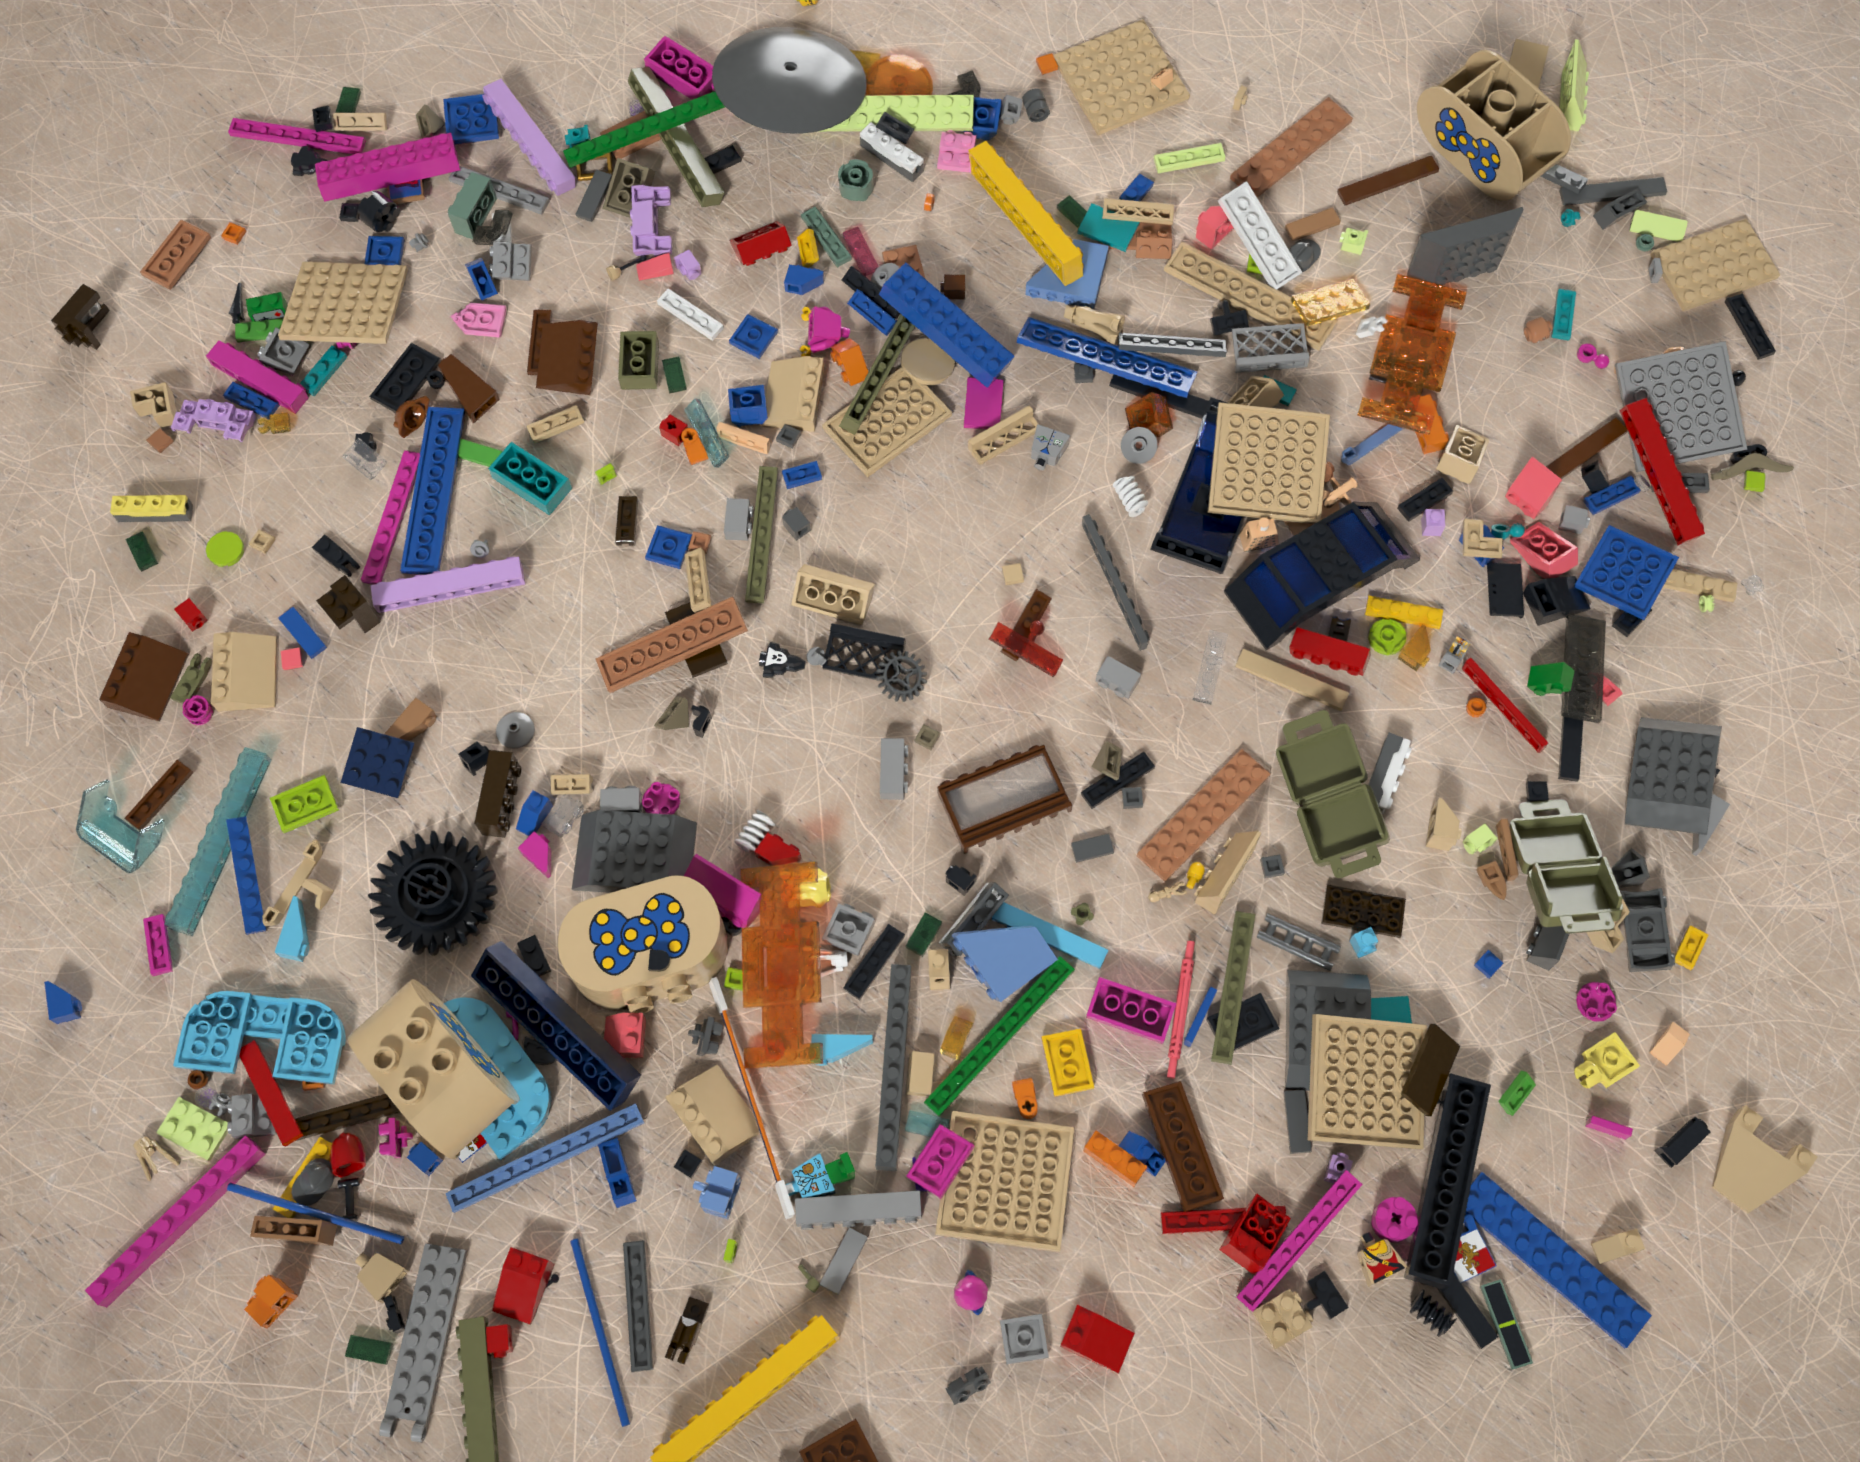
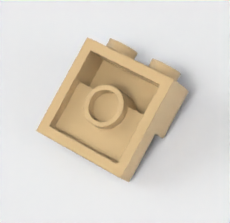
M1290 1289L1252 1312L1274 1350L1313 1327L1311 1324L1313 1322L1312 1316L1307 1310H1302L1299 1305L1302 1303L1301 1298L1296 1291L1292 1293Z

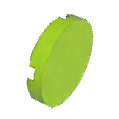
M227 531L220 532L208 541L206 554L213 564L219 567L227 565L229 567L236 564L242 558L244 544L237 534Z
M1380 619L1376 621L1368 634L1370 646L1376 652L1383 655L1398 653L1404 647L1407 639L1405 628L1394 619Z

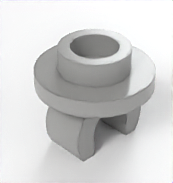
M416 233V238L409 241L411 247L415 248L417 252L422 250L423 247H429L427 244L429 241L424 234Z
M474 540L470 547L471 553L479 558L486 557L489 553L488 541Z
M813 647L807 653V661L811 665L820 664L823 666L827 661L824 658L825 652L820 647Z
M224 1093L214 1094L211 1098L212 1103L209 1109L213 1110L218 1106L219 1112L217 1115L225 1114L228 1109V1102L231 1101L230 1097Z

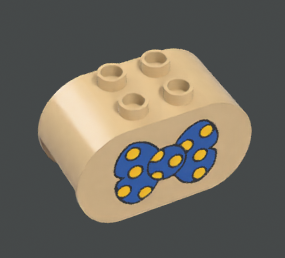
M1490 50L1475 52L1468 58L1463 67L1439 85L1429 87L1423 91L1417 102L1418 121L1432 147L1484 194L1497 200L1512 199L1565 158L1570 149V129L1560 108L1504 58Z
M669 876L584 900L568 912L558 934L560 961L580 993L589 1002L600 1008L614 1011L629 1009L630 1013H646L654 1008L653 1001L667 997L669 1003L672 1004L691 999L693 997L691 990L705 986L710 982L711 978L717 976L725 963L728 952L727 932L712 895L699 882L685 876ZM650 949L664 950L668 953L670 966L665 971L654 972L648 970Z
M410 980L347 1037L348 1043L356 1057L409 1123L425 1140L448 1158L457 1159L462 1149L512 1104L516 1105L520 1101L518 1093L509 1080L456 1016L438 997L416 980Z

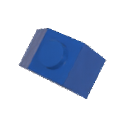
M482 258L465 264L481 300L498 294Z
M532 790L522 806L516 830L527 836H530L534 831L537 833L553 807L550 799Z
M45 981L49 1020L60 1024L81 1018L82 1004L80 1000L50 981Z

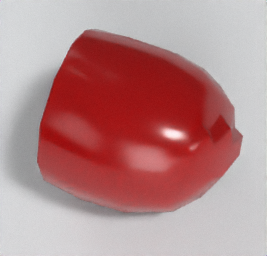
M341 1133L332 1142L330 1161L332 1172L335 1176L340 1178L349 1176L366 1166L364 1146L358 1136L351 1133ZM351 1163V1165L346 1168H339L340 1166Z

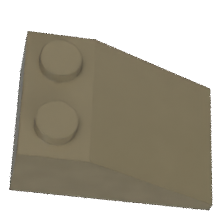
M617 158L602 209L631 218L632 186H651L656 171Z

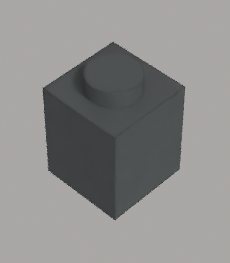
M797 507L786 511L782 516L784 527L796 541L811 531L810 522Z

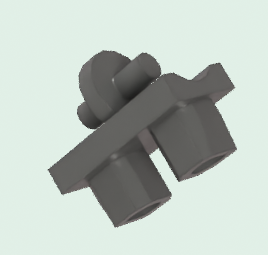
M708 1017V1019H704L702 1031L701 1024H696L695 1030L688 1031V1035L693 1037L692 1044L698 1045L696 1055L699 1056L705 1054L715 1055L718 1052L719 1043L710 1041L711 1034L720 1036L723 1025L715 1022L713 1017Z

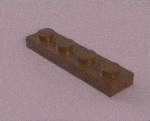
M533 310L527 366L528 375H537L542 327L543 324L552 323L551 310Z
M1038 589L1034 590L1002 647L1001 653L1014 661L1019 659L1052 600L1051 597Z
M176 760L124 819L139 831H142L194 772L179 760Z

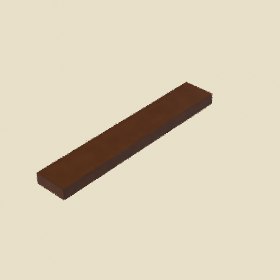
M1431 155L1339 188L1337 193L1344 206L1438 173L1439 167Z
M1616 417L1546 467L1563 479L1625 435L1628 429Z

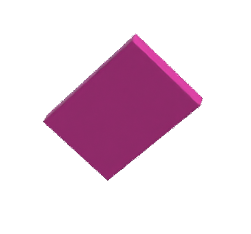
M968 377L964 428L989 429L1001 421L1003 380L996 379L987 388L976 378Z
M940 1124L906 1177L942 1199L975 1145Z

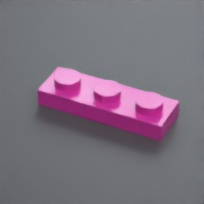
M160 914L144 918L143 923L150 974L157 976L173 972L165 915Z

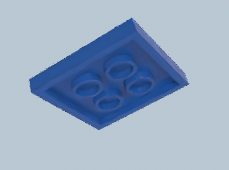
M484 94L443 99L446 133L452 134L455 145L499 139L498 119L493 114L491 106L484 102L482 96Z

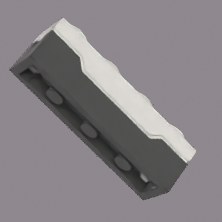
M872 122L860 132V146L911 182H914L924 172V159L892 136L876 128V125Z
M1390 732L1384 741L1368 784L1374 791L1382 815L1385 809L1389 810L1393 799L1390 796L1398 788L1399 782L1396 781L1398 775L1402 776L1406 766L1403 764L1404 758L1408 759L1412 750L1409 747L1411 740L1404 739Z
M996 882L986 883L940 940L939 944L948 949L952 956H961L963 952L962 950L958 951L954 946L952 934L982 930L1009 894Z

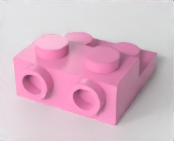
M953 130L942 132L937 169L971 173L968 150L976 146V136L970 132H964L963 134H957Z

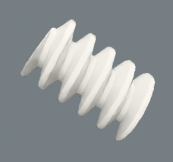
M1134 476L1123 477L1113 483V487L1116 493L1119 494L1118 497L1122 500V504L1125 506V510L1130 517L1140 515L1148 505V501L1143 500L1145 495L1140 494L1142 492L1141 488H1137L1139 484L1134 482Z
M756 810L757 814L754 813L752 815L753 820L747 822L748 826L743 827L744 832L739 833L740 839L734 840V843L747 853H750L751 850H756L754 845L761 843L759 838L765 837L764 831L771 832L768 825L775 826L772 819L759 810Z

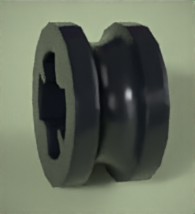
M432 371L428 374L427 381L430 387L440 389L444 386L445 379L440 371ZM435 378H439L437 382H433V379L435 380Z

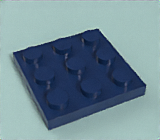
M357 727L340 783L398 798L414 742Z

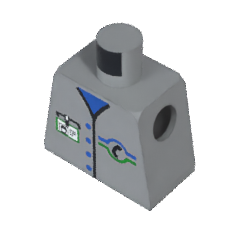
M1037 424L1031 451V458L1036 460L1034 467L1038 470H1044L1047 464L1055 466L1069 446L1070 435Z

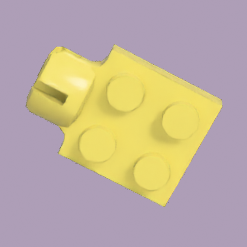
M1614 1032L1581 1054L1585 1061L1575 1068L1574 1074L1576 1079L1583 1075L1587 1077L1580 1082L1585 1088H1591L1598 1083H1602L1605 1088H1608L1640 1067V1065L1616 1032Z

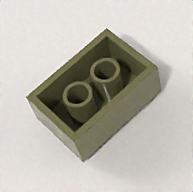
M620 331L618 380L621 390L657 389L659 340L656 331Z

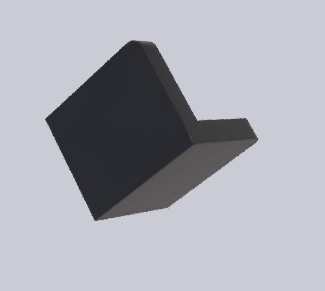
M1598 460L1581 468L1582 478L1591 493H1596L1610 486L1608 476Z

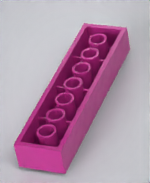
M446 133L381 149H374L364 153H356L351 156L339 157L329 161H322L315 164L318 187L324 202L386 188L390 185L460 171V165L452 134Z

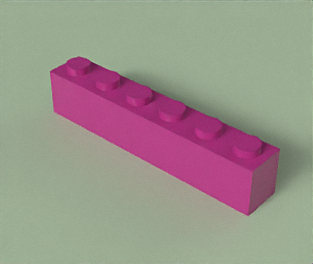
M219 340L206 355L212 366L270 400L277 402L294 414L309 399L305 392L306 389L301 384L292 383L287 376H280L271 367L266 368L259 360L251 359L244 351L239 352L235 350L234 346L228 342L225 344Z

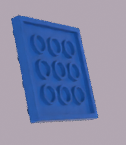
M1609 525L1574 587L1645 620L1679 557Z

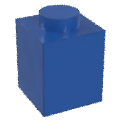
M422 1142L415 1144L409 1150V1155L407 1156L413 1164L428 1176L443 1161Z

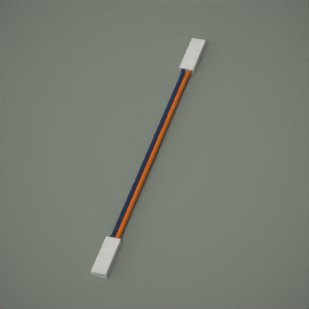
M711 978L709 985L718 1013L722 1015L776 1180L775 1188L785 1219L787 1220L792 1218L795 1213L785 1182L781 1180L726 1013L727 1006L718 978Z

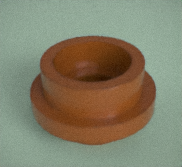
M193 1070L189 1074L187 1081L191 1088L199 1090L207 1085L209 1076L205 1071ZM201 1076L202 1080L196 1083V1079Z

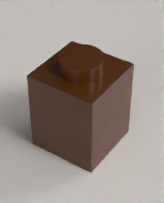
M944 274V281L940 282V292H944L948 299L965 300V275Z

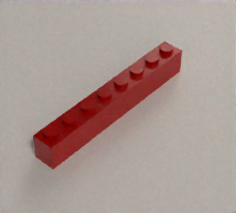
M1647 398L1624 406L1619 411L1677 545L1699 538L1705 534L1704 525L1697 516V509L1690 500L1689 491L1684 486L1681 472L1677 470L1674 456L1667 447V440L1661 433L1658 420L1654 417L1652 405L1648 402Z

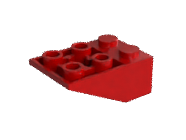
M1255 1194L1229 1231L1219 1250L1254 1275L1264 1269L1291 1218L1263 1197Z

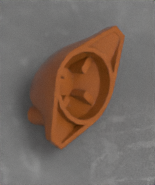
M427 396L406 401L397 409L393 425L395 428H398L401 437L405 438L417 430L424 422L430 401Z

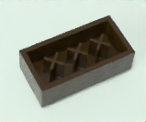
M489 750L474 821L482 835L505 838L506 832L510 830L511 823L509 817L510 813L512 814L514 811L513 797L517 795L518 791L517 777L521 776L522 767L519 765L513 752Z

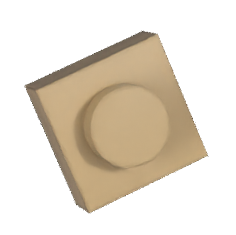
M1240 86L1234 99L1233 109L1239 111L1241 106L1246 104L1248 95H1246L1247 87Z

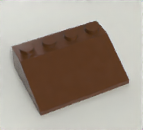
M574 320L543 324L536 388L590 395L598 322Z
M129 632L99 700L107 708L160 722L189 654L147 636Z

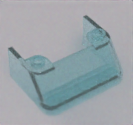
M106 779L83 791L76 832L81 840L123 871L132 873L140 868L160 844L165 821L161 819L139 832L116 816L117 804L107 796L110 781Z

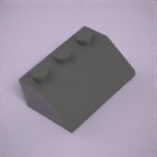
M1540 924V926H1536L1533 932L1535 940L1527 948L1526 954H1528V958L1526 961L1549 971L1559 962L1569 933H1566L1562 926L1544 927Z

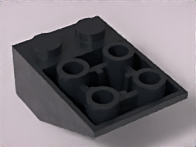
M1575 576L1546 578L1527 585L1523 595L1538 626L1591 609L1583 591L1574 587L1577 582Z

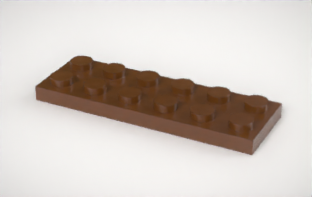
M1175 1082L1143 1092V1100L1183 1211L1187 1212L1223 1200L1221 1188L1182 1082Z

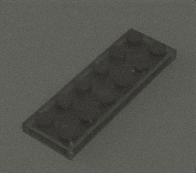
M1568 614L1566 617L1564 662L1575 671L1571 691L1562 692L1561 716L1594 723H1600L1602 720L1606 621L1574 614Z

